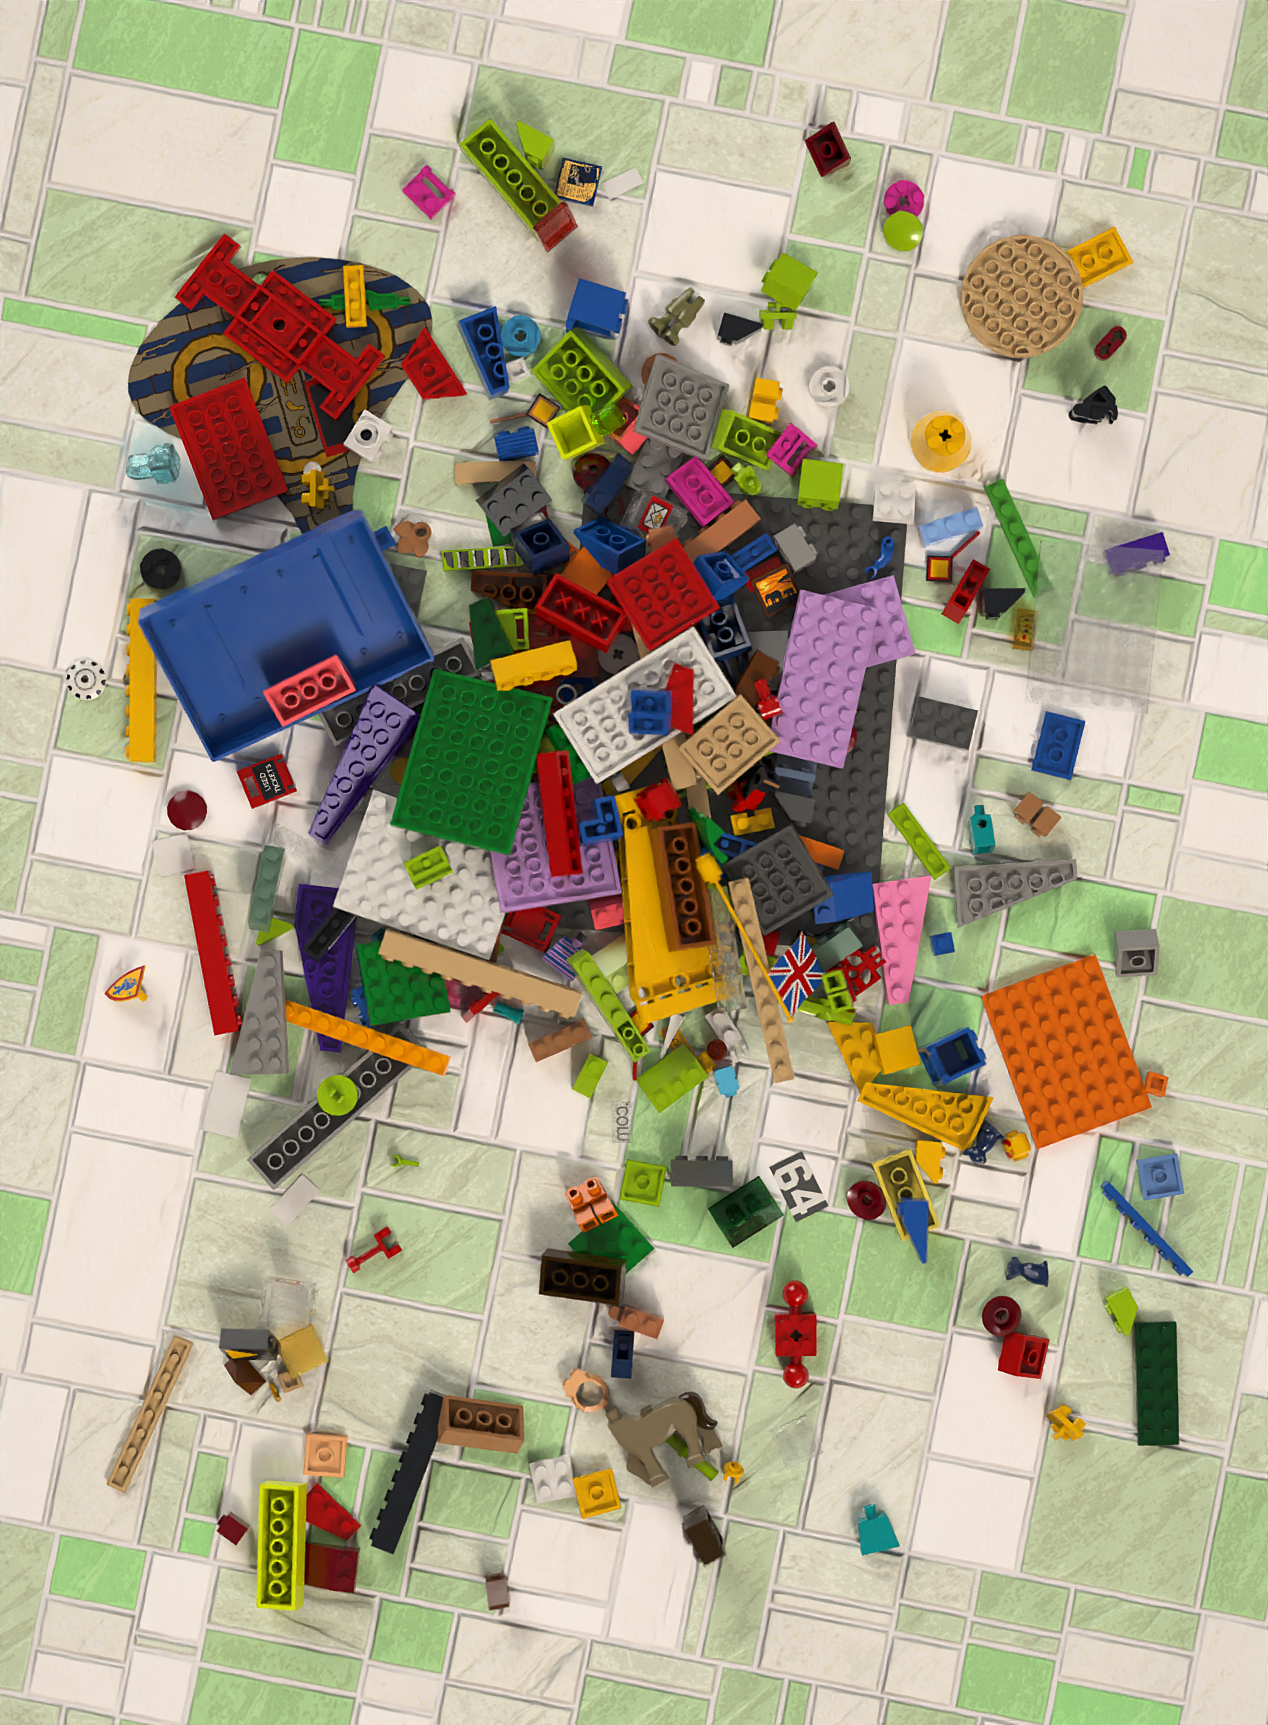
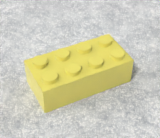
M905 1149L871 1163L901 1241L907 1240L909 1237L900 1216L896 1214L897 1202H900V1197L926 1198L929 1201L928 1231L940 1227L911 1149Z

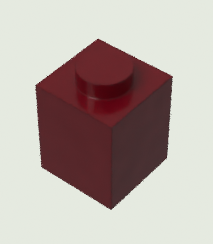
M230 1512L228 1516L223 1514L217 1522V1525L220 1526L217 1532L234 1545L239 1543L250 1527L248 1523L233 1512Z

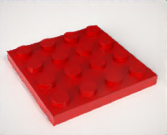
M677 537L606 580L649 651L720 608Z

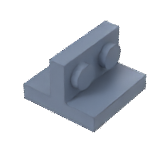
M777 753L775 773L781 786L776 791L810 798L813 783L815 782L817 763Z

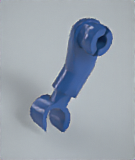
M887 536L882 540L880 557L874 562L873 566L865 569V575L868 571L874 572L871 579H875L877 571L891 561L895 545L893 538L891 539L890 536Z

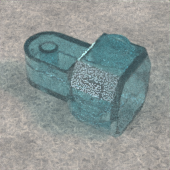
M173 444L157 445L149 453L130 455L127 459L126 475L131 479L154 478L157 484H167L175 482L179 477L180 457Z

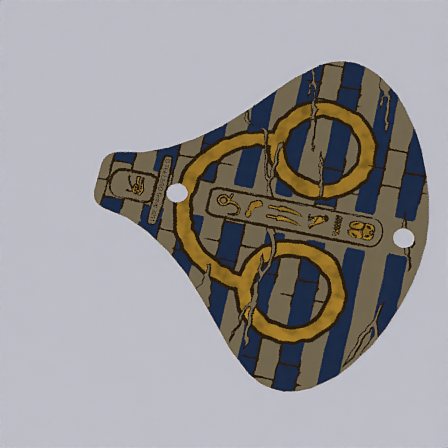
M286 258L255 263L239 269L250 279L258 273L268 276L273 270L319 305V299H331L332 295H345L343 266L364 265L365 290H371L377 294L396 293L398 297L411 298V305H398V309L371 311L369 309V301L366 299L367 327L347 328L345 310L333 311L332 307H322L337 319V322L326 336L357 359L366 346L371 344L385 355V359L349 404L355 424L364 410L381 419L389 404L408 378L401 364L420 335L421 330L425 327L431 336V311L422 295L394 274L369 265L342 259ZM203 295L192 311L180 303L168 313L141 344L129 371L128 393L137 412L144 419L166 433L181 439L169 406L245 377L289 492L277 497L290 511L301 533L304 534L325 522L353 511V490L361 457L351 450L330 457L326 456L304 384L314 378L302 369H299L288 384L223 335V332L234 318L205 295ZM282 320L274 323V329L282 330L285 327V322ZM364 430L360 436L366 441L370 439L372 433ZM310 461L317 462L320 465L321 472H325V478L329 479V486L334 487V492H329L328 499H324V509L314 508L301 503L302 494L310 493V486L302 484L303 468Z

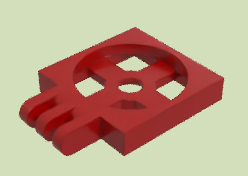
M875 945L864 953L859 948L849 955L861 958L863 962L857 966L850 964L847 959L849 956L839 962L841 966H847L848 973L850 970L856 971V977H850L851 982H854L859 989L854 990L856 996L882 978L876 969L885 964L886 960L882 959L878 963L876 962V959L882 955L880 952L874 956L871 955L877 949ZM837 963L836 965H834L833 967H831V968L828 969V970L837 968V965H838L839 963ZM868 968L871 976L869 982L865 984L860 976Z

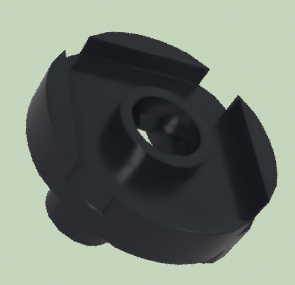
M163 548L155 549L144 556L140 563V573L144 582L150 587L166 590L173 587L179 581L181 563L178 557L171 551ZM158 564L166 566L164 574L156 573V566Z

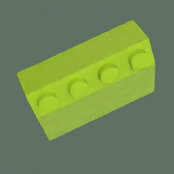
M580 326L571 329L531 370L568 412L579 406L590 405L596 421L634 387Z

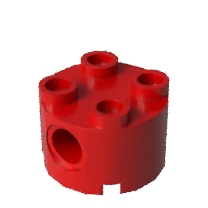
M668 778L659 780L661 782L660 785L656 783L651 784L633 798L638 809L648 822L652 820L658 821L665 816V811L669 809L674 810L682 805L679 795Z

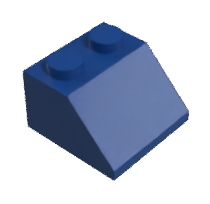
M726 550L698 555L693 563L716 601L727 598L750 579Z

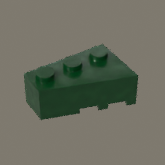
M487 596L470 604L469 612L475 668L477 671H480L490 666L491 660L514 655L515 652L491 599Z

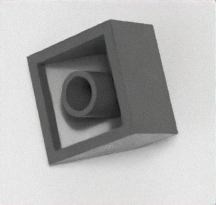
M778 791L774 792V799L787 819L793 822V826L805 828L806 824H811L816 799Z

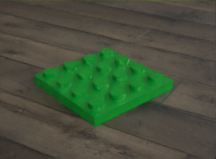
M414 935L415 937L438 944L437 942ZM382 941L357 944L355 946L370 1026L451 1012L445 979L440 977L441 974L436 972L428 974L421 971V967L413 965V968L402 965V961L396 959L388 961L381 958L382 955L378 953Z

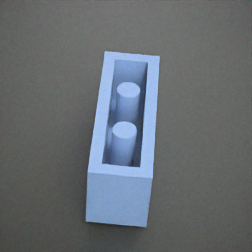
M974 507L921 525L917 528L923 548L979 530L984 525L978 508Z

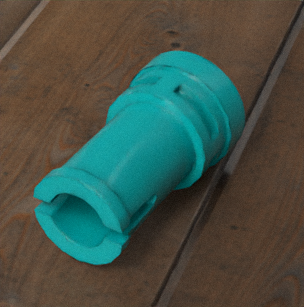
M498 1000L493 1013L507 1017L510 1021L519 1025L525 1010L516 1006H509Z

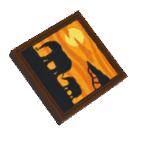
M787 563L750 580L767 618L796 604L798 601L800 590Z

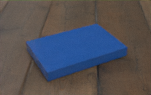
M1046 711L1031 771L1071 780L1086 721Z

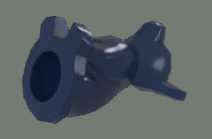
M985 1120L978 1133L976 1147L967 1148L963 1151V1154L969 1156L970 1160L975 1164H985L987 1161L986 1153L993 1148L998 1140H1003L1005 1137Z
M1012 1257L1007 1266L1009 1274L1006 1276V1280H1012L1021 1275L1033 1284L1048 1287L1049 1273L1047 1261L1041 1264L1030 1262L1022 1264L1017 1257Z

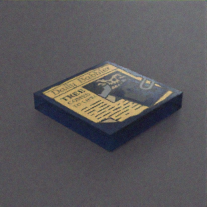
M563 158L554 194L563 201L594 207L602 166Z

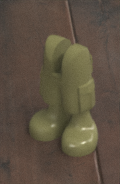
M691 287L665 307L666 314L663 317H650L647 321L651 329L656 334L661 335L667 325L673 319H676L674 325L662 335L663 340L672 346H676L679 343L678 334L680 330L691 325L696 318V314L705 303V299L701 296H698L692 304L688 303L695 294Z

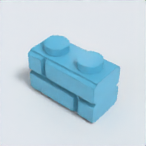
M728 1065L714 1070L713 1074L715 1081L718 1082L719 1093L725 1095L726 1098L737 1095V1090L740 1086L733 1066Z

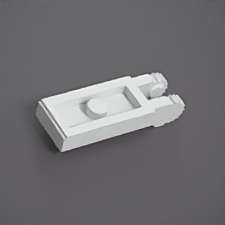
M722 1005L705 1015L724 1048L729 1051L736 1063L740 1060L732 1046L737 1043L741 1046L744 1055H750L749 1050L742 1041V1036Z

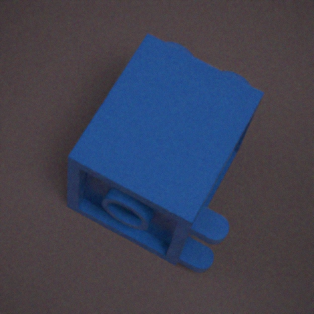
M579 278L565 323L566 333L580 326L584 330L615 338L616 333L620 334L623 319L621 315H626L629 305V299H626V292Z
M969 1027L957 1029L917 1049L933 1086L944 1085L986 1065V1055L983 1049L978 1047L976 1043L978 1038L973 1029L970 1030ZM961 1040L969 1057L963 1061L954 1042Z

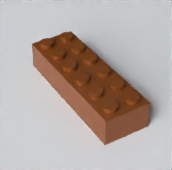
M696 822L662 826L649 830L669 952L715 945L706 883L696 868L697 863L695 860L701 857Z

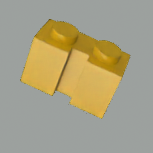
M756 377L749 418L759 423L772 425L773 420H777L779 408H776V402L781 400L783 388H779L780 382Z
M771 808L756 810L753 817H747V813L730 816L734 836L775 828Z

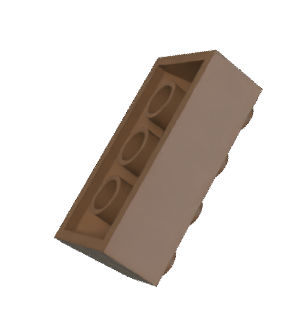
M444 1395L438 1423V1443L518 1453L524 1442L523 1406Z

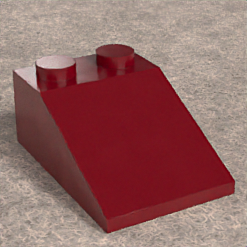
M305 1541L304 1585L331 1591L354 1593L361 1548Z

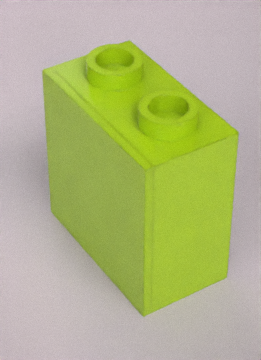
M783 252L778 260L774 259L769 268L771 272L766 271L761 282L764 285L761 292L796 311L810 290L818 272Z
M803 459L797 505H801L804 508L821 507L826 511L838 509L843 463Z

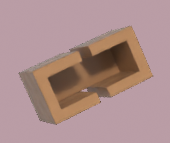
M1028 792L1012 811L1016 814L1014 818L1023 825L1025 822L1032 827L1030 831L1036 836L1040 837L1042 835L1046 837L1061 819V816L1046 806L1035 820L1032 821L1031 819L1044 803L1031 792Z

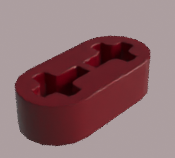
M1120 326L1113 327L1096 345L1094 355L1098 360H1108L1127 338L1125 329ZM1112 332H1120V338L1122 340L1117 339L1114 343H1112L1110 341L1114 337V334ZM1108 344L1110 346L1107 350L1108 355H1100L1101 350L1099 347L1104 348Z

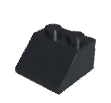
M984 588L980 592V617H985V620H998L1025 593V588Z

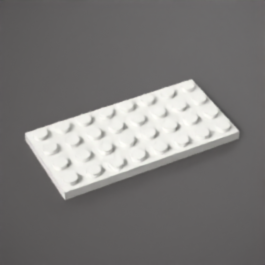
M694 627L553 714L596 784L682 732L670 727L669 735L629 734L628 713L632 712L630 691L634 689L665 691L674 663L694 669L693 724L737 697Z

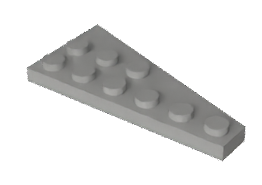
M1076 859L953 867L957 928L1077 880Z
M283 950L260 952L229 1075L289 1073Z

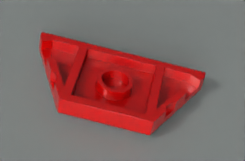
M424 327L408 355L403 360L401 367L423 400L466 396V390Z

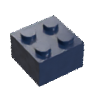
M550 518L514 532L515 551L533 576L570 561L569 544Z

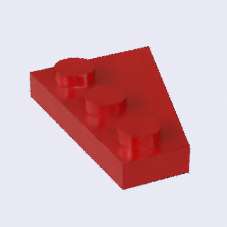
M491 991V993L483 992L485 996L480 1001L476 998L468 1005L470 1009L462 1016L463 1020L466 1023L469 1022L478 1012L499 996V993Z

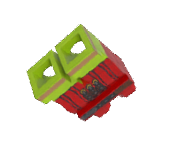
M847 966L827 970L821 977L826 993H830L828 999L833 1014L853 1008V1003L857 1001Z

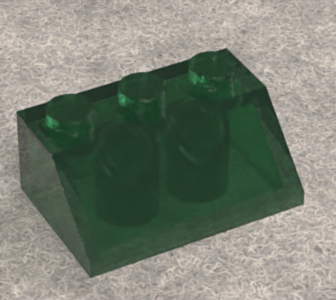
M757 1176L708 1208L732 1248L784 1216L760 1176Z

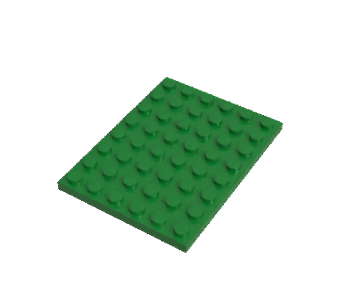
M434 669L390 826L510 856L553 698L515 688L507 691H497L495 683Z

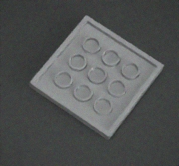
M656 355L633 432L706 461L710 454L730 384L662 355Z

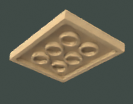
M739 694L684 741L678 749L714 791L720 794L781 740L744 697Z

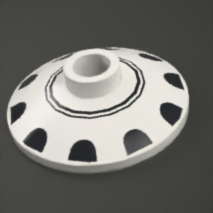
M92 660L77 661L69 668L66 675V685L69 692L81 700L95 699L102 694L107 683L104 669L100 664ZM83 676H88L89 680L87 683L82 682Z

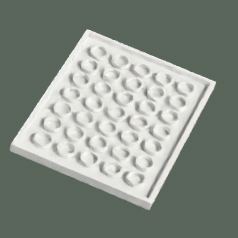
M373 790L333 907L489 960L505 913H500L489 851L390 826L397 798ZM437 846H441L453 873L416 890L403 863Z

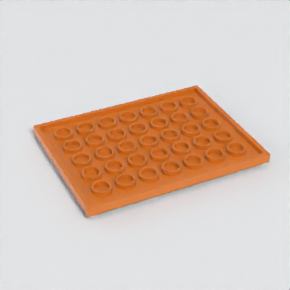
M1096 954L980 996L1037 1150L1152 1108L1147 1093L1143 1092L1144 1084Z

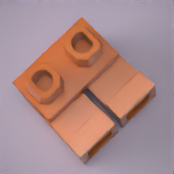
M591 1177L585 1183L572 1187L565 1193L577 1224L583 1233L599 1226L591 1206H593L602 1224L618 1216L598 1177Z

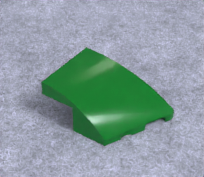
M691 807L688 810L691 823L696 822L699 841L704 849L712 857H715L718 865H722L728 857L714 843L724 831L709 817Z

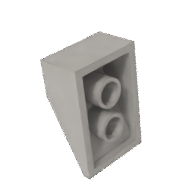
M747 632L752 651L747 652L748 663L756 649L779 661V672L775 678L771 677L768 682L770 692H777L788 645V632Z

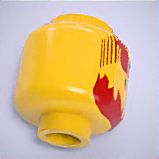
M1013 1130L1005 1134L1006 1138L1002 1140L1001 1144L1008 1159H1013L1015 1162L1029 1156L1028 1153L1031 1151V1145L1024 1132L1018 1133L1017 1130Z

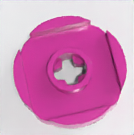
M899 180L892 184L885 193V211L889 217L900 210L918 217L924 207V194L915 183ZM907 197L910 204L901 206L899 198Z

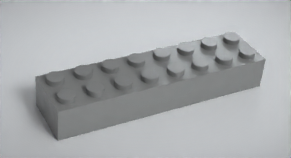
M462 637L434 651L433 661L420 665L379 687L412 709H416L425 703L434 669L475 679L482 676V674L476 670L475 660ZM369 691L318 714L334 747L337 748L347 743Z

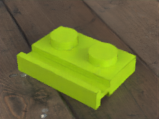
M437 846L403 863L416 890L453 873L441 846Z

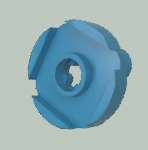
M523 315L514 316L501 328L500 335L503 347L506 352L513 356L526 357L533 354L540 344V329L530 317ZM519 331H523V335H527L526 339H523L521 342L518 341V338H515Z

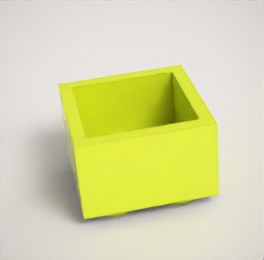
M590 405L579 406L547 422L562 460H571L605 443Z

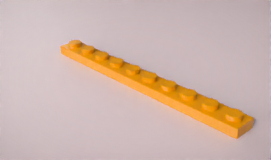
M285 999L286 1021L441 1076L446 1074L451 1056Z

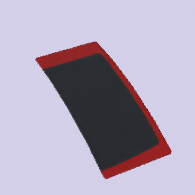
M315 379L305 382V388L326 456L331 457L350 451L343 446L355 426L349 405L335 421L319 408L331 391Z

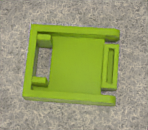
M528 609L496 610L513 650H530ZM523 619L525 639H517L516 620Z

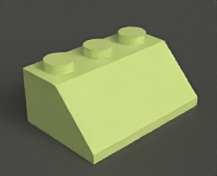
M624 933L591 956L615 994L629 986Z

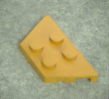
M827 1022L860 1093L865 1082L871 1083L881 1071L872 1037L877 1032L873 1024L868 1022H853V1025Z

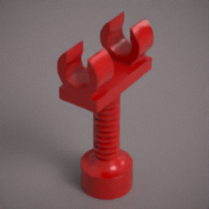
M388 1226L373 1235L378 1242L376 1247L374 1246V1248L358 1257L350 1256L345 1260L353 1273L361 1269V1263L374 1257L377 1253L383 1251L386 1257L390 1259L402 1251L399 1244L388 1250L382 1239L391 1234Z

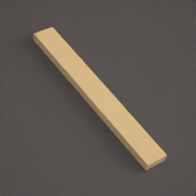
M174 1335L106 1485L123 1493L126 1492L194 1344L193 1342Z

